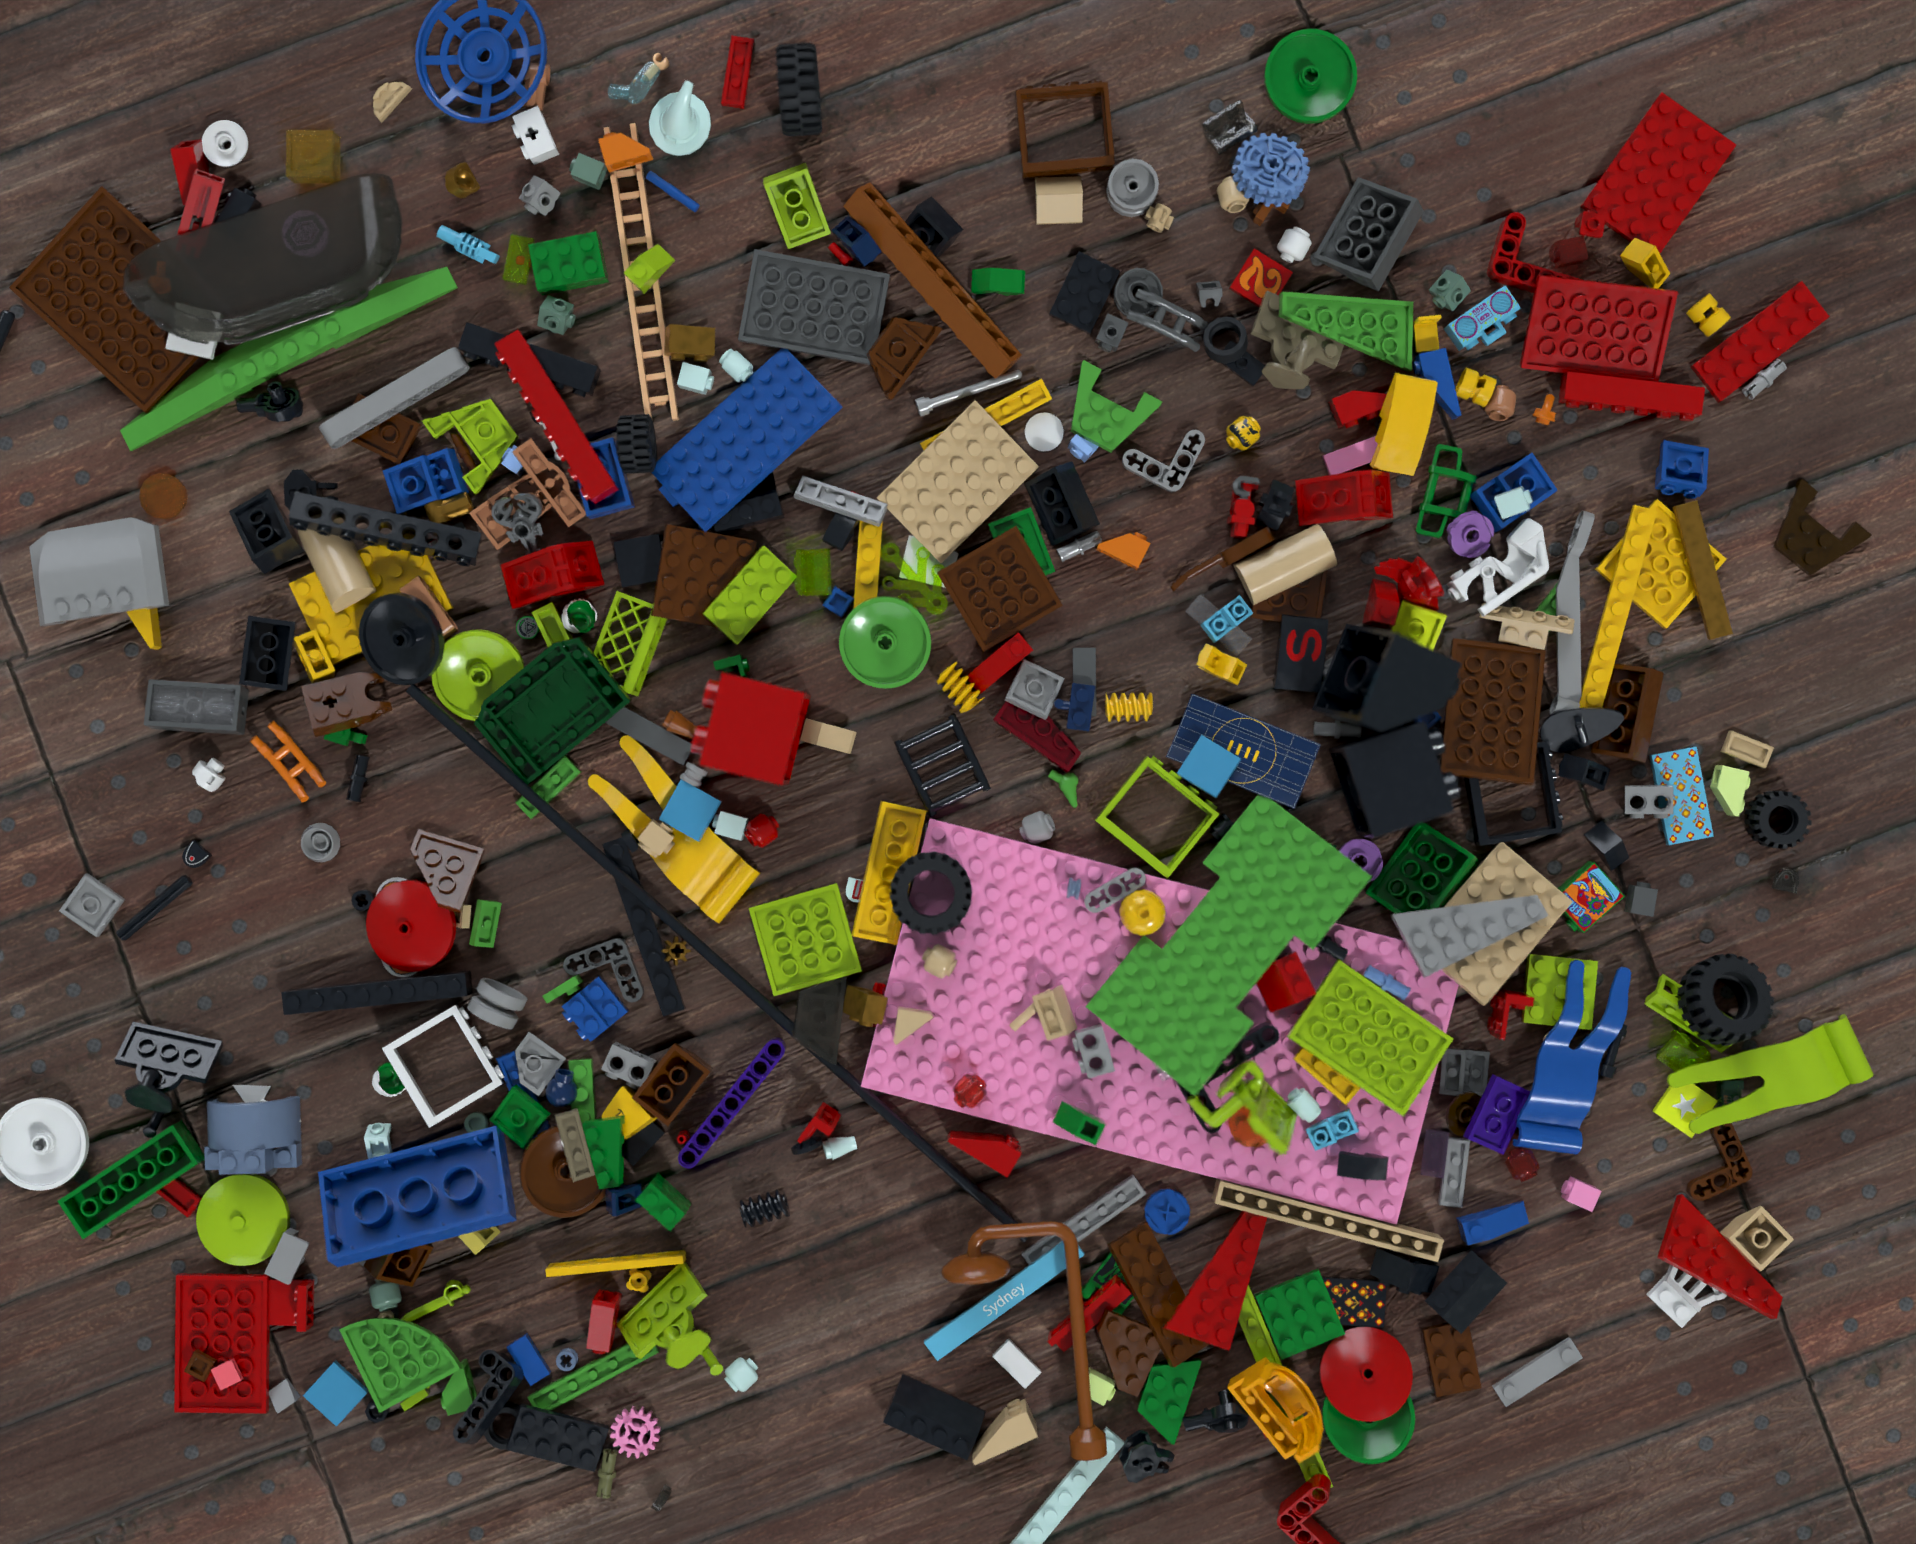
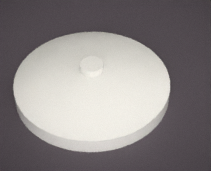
M33 1098L13 1106L1 1118L0 1170L14 1184L36 1191L53 1189L71 1180L84 1165L89 1150L88 1131L81 1116L68 1104L53 1098Z

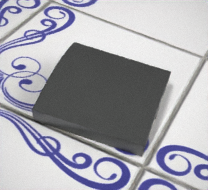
M1447 1048L1442 1056L1439 1094L1458 1096L1464 1092H1474L1482 1097L1487 1087L1490 1051Z

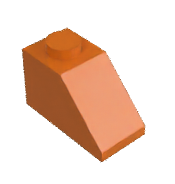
M611 132L598 139L605 165L609 172L653 160L649 148L622 133Z
M1135 532L1134 535L1129 533L1099 543L1096 550L1137 570L1151 543L1146 541V536Z

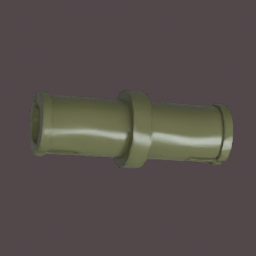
M612 1449L603 1450L602 1464L598 1470L599 1483L596 1496L599 1498L601 1494H603L602 1498L604 1499L611 1497L612 1483L616 1477L615 1463L618 1454L616 1450H613V1453H611Z

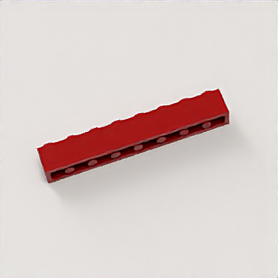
M517 329L496 342L495 346L498 349L495 353L502 365L506 363L510 368V371L507 372L514 384L519 383L522 390L519 393L526 403L531 402L534 407L531 411L538 423L541 421L544 423L546 429L543 431L550 442L555 441L558 448L555 451L562 462L566 460L570 465V468L567 470L573 480H579L583 486L579 490L587 501L591 499L596 504L619 490L523 334Z

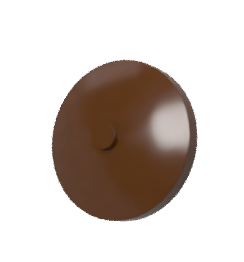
M557 1126L541 1132L527 1146L520 1163V1182L526 1197L538 1210L554 1217H574L591 1210L603 1199L606 1194L605 1189H599L595 1175L572 1182Z

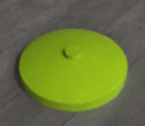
M468 630L453 636L444 643L443 658L437 670L432 674V683L437 697L448 710L459 717L475 721L482 709L483 701L522 670L525 665L516 647L503 636L487 630Z
M233 1174L216 1182L203 1195L197 1210V1231L205 1248L222 1262L236 1266L257 1264L274 1254L283 1233L289 1229V1206L281 1190L270 1180L256 1174Z

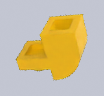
M1205 644L1204 649L1199 653L1196 664L1201 670L1237 686L1247 667V664L1238 658L1227 655L1208 644Z

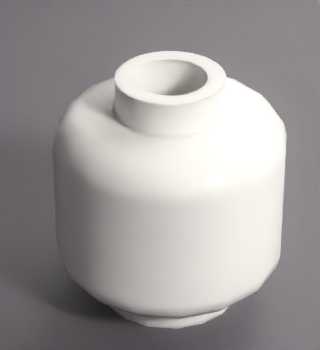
M1295 226L1293 229H1286L1277 245V249L1282 253L1280 258L1289 263H1292L1294 260L1302 261L1311 246L1309 233Z

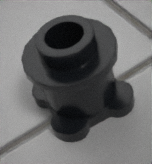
M1225 813L1220 815L1221 819L1214 825H1210L1212 830L1209 833L1218 842L1234 824Z

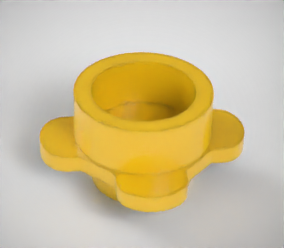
M637 1268L630 1269V1278L626 1284L627 1288L642 1293L647 1292L649 1289L648 1280L652 1276L651 1272L648 1270L640 1271Z

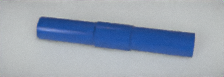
M649 171L646 176L647 180L693 212L699 209L700 205L654 172Z

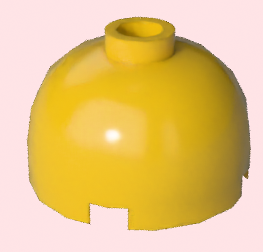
M1139 889L1122 900L1119 915L1122 924L1127 930L1133 934L1144 936L1159 930L1164 923L1166 910L1163 901L1157 894L1150 890Z

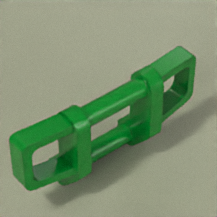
M1443 444L1436 446L1432 465L1428 469L1430 475L1423 503H1420L1419 506L1420 514L1416 527V533L1419 535L1439 539L1443 535L1448 519L1455 520L1459 515L1467 511L1473 484H1476L1477 476L1461 471L1463 454L1461 448ZM1444 450L1458 454L1456 470L1436 466L1440 451ZM1439 476L1464 482L1457 510L1432 505ZM1424 513L1444 516L1438 532L1421 529Z

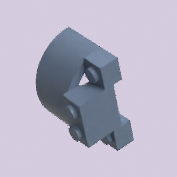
M290 1096L278 1100L250 1103L219 1102L218 1098L209 1099L207 1101L208 1146L204 1147L205 1170H219V1174L267 1173L273 1168H296L302 1165L300 1097Z

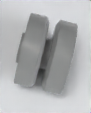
M1139 159L1124 160L1116 165L1109 175L1106 189L1107 200L1112 209L1120 215L1127 217L1139 216L1148 211L1149 207L1154 203L1158 192L1159 181L1157 173L1150 164ZM1134 186L1135 190H1131L1130 187Z
M481 978L476 988L481 996H473L467 1006L468 1010L491 1024L506 1029H513L518 1020V1016L514 1011L523 1010L528 1000L527 997L501 982L489 978Z

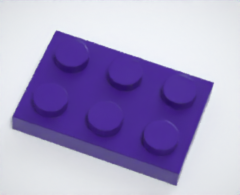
M1492 1074L1463 1137L1504 1155L1517 1128L1518 1115L1531 1091Z

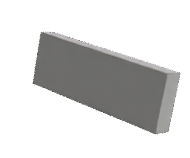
M1446 1136L1438 1197L1439 1205L1462 1208L1470 1140L1467 1138Z

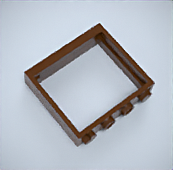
M1090 80L1087 84H1079V82L1072 81L1066 83L1065 86H1056V84L1050 83L1043 85L1042 88L1027 86L1026 88L1016 90L1015 101L1022 179L1112 171L1114 169L1115 158L1108 82ZM1100 96L1105 156L1035 163L1028 162L1023 103Z

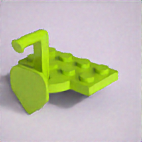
M1253 1060L1239 1065L1221 1082L1217 1091L1219 1098L1230 1090L1234 1094L1214 1112L1211 1113L1200 1102L1198 1094L1196 1096L1191 1095L1186 1099V1102L1190 1104L1193 1110L1211 1127H1219L1245 1105L1251 1112L1248 1122L1252 1130L1257 1134L1260 1133L1266 1139L1268 1146L1274 1151L1277 1150L1281 1155L1289 1150L1297 1114L1264 1081L1263 1071ZM1248 1071L1255 1077L1252 1080L1242 1079Z
M685 1262L684 1264H678L616 1324L637 1358L642 1359L657 1345L667 1349L666 1362L669 1366L676 1369L687 1366L700 1354L710 1367L712 1375H719L723 1371V1366L719 1364L708 1346L710 1343L709 1335L701 1330L692 1332L694 1318L691 1311L707 1294Z

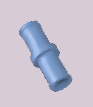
M1369 965L1363 974L1365 978L1380 986L1382 990L1392 993L1403 1001L1411 990L1410 987L1393 979V975H1386L1372 967V965Z

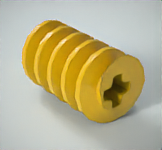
M956 661L939 675L940 677L936 683H945L942 688L943 692L951 690L948 698L956 697L954 706L962 704L959 712L964 713L976 706L985 697L978 699L977 697L981 691H971L975 684H966L969 678L968 675L960 677L963 669H954L958 663Z
M1105 693V714L1108 722H1111L1113 715L1116 716L1117 722H1120L1122 715L1125 716L1127 722L1130 721L1131 715H1134L1136 721H1139L1140 715H1143L1145 721H1148L1149 716L1152 715V693L1148 694L1147 699L1143 693H1139L1138 699H1136L1134 693H1130L1128 699L1125 693H1121L1119 699L1116 693H1112L1110 699Z

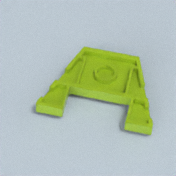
M492 399L422 421L435 439L455 426L481 461V464L462 478L475 495L482 490L502 462L504 452L509 447L512 448L519 438Z

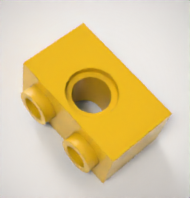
M316 629L294 637V647L311 683L334 678L335 669Z

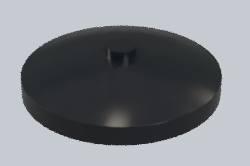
M405 593L387 594L371 602L361 617L359 640L362 652L371 668L382 678L398 685H412L429 678L437 670L444 653L443 632L437 617L423 601Z

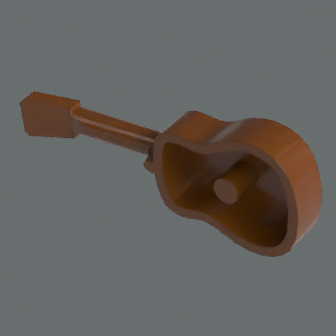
M1269 527L1254 535H1249L1247 539L1233 547L1225 549L1189 569L1183 576L1181 575L1179 579L1177 578L1175 583H1172L1171 588L1173 592L1187 579L1199 575L1216 564L1225 568L1274 541L1275 538Z

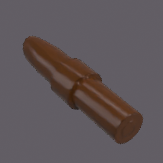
M450 433L458 455L463 459L470 472L477 467L470 455L471 452L465 446L460 435Z

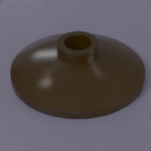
M1464 1092L1452 1100L1446 1112V1123L1452 1133L1458 1136L1464 1135L1481 1096L1474 1092Z

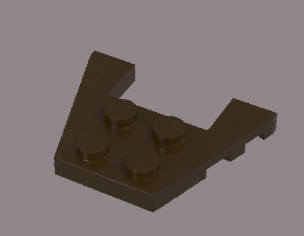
M1800 479L1796 484V491L1790 500L1787 515L1783 519L1773 547L1807 575H1812L1870 538L1872 534L1857 522H1854L1838 539L1804 511L1818 491L1805 480Z

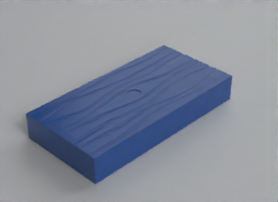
M497 1126L318 1172L327 1261L336 1267L517 1221L505 1135Z

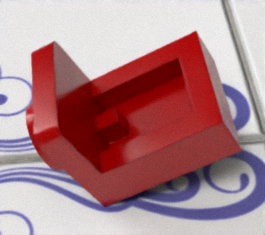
M1591 210L1583 211L1576 217L1574 227L1579 228V235L1601 238L1603 236L1606 215L1598 214V212Z

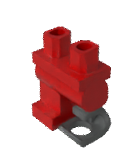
M1240 476L1235 478L1231 485L1230 516L1227 518V525H1231V538H1246L1248 528L1254 525L1255 518L1251 516L1254 514L1255 507L1250 501L1251 491L1258 490L1260 484L1258 478Z

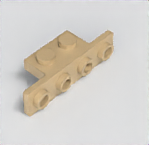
M1498 606L1484 617L1481 614L1479 616L1480 618L1502 622L1499 642L1545 650L1549 630L1573 634L1575 622L1574 619L1564 615L1554 616L1542 611L1532 612L1519 607L1510 608L1505 606Z

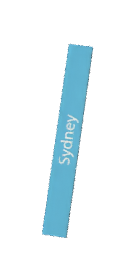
M1063 1241L924 1340V1344L937 1361L1065 1270L1066 1261ZM1078 1245L1080 1259L1085 1255V1253Z

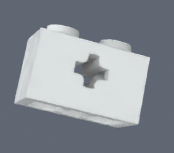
M538 106L512 116L515 122L512 128L517 139L521 137L524 145L521 146V150L526 160L530 158L535 165L559 155L550 130ZM532 133H536L535 140H532Z

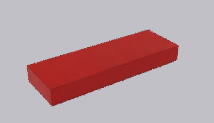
M731 35L721 100L722 106L745 108L755 43L753 38Z

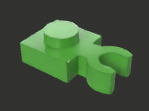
M579 974L575 975L543 995V998L548 1004L564 993H567L569 996L580 989L578 984L582 983L583 980Z

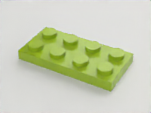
M763 545L702 614L735 645H738L797 576Z

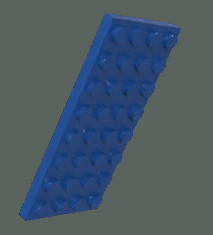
M781 348L656 462L654 472L651 473L706 532L843 407L788 349Z

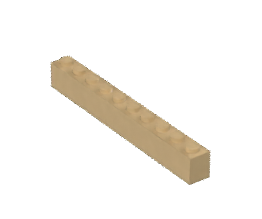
M1221 1179L1216 1180L1212 1200L1215 1204L1435 1262L1439 1261L1444 1239L1436 1233L1398 1223L1396 1225Z

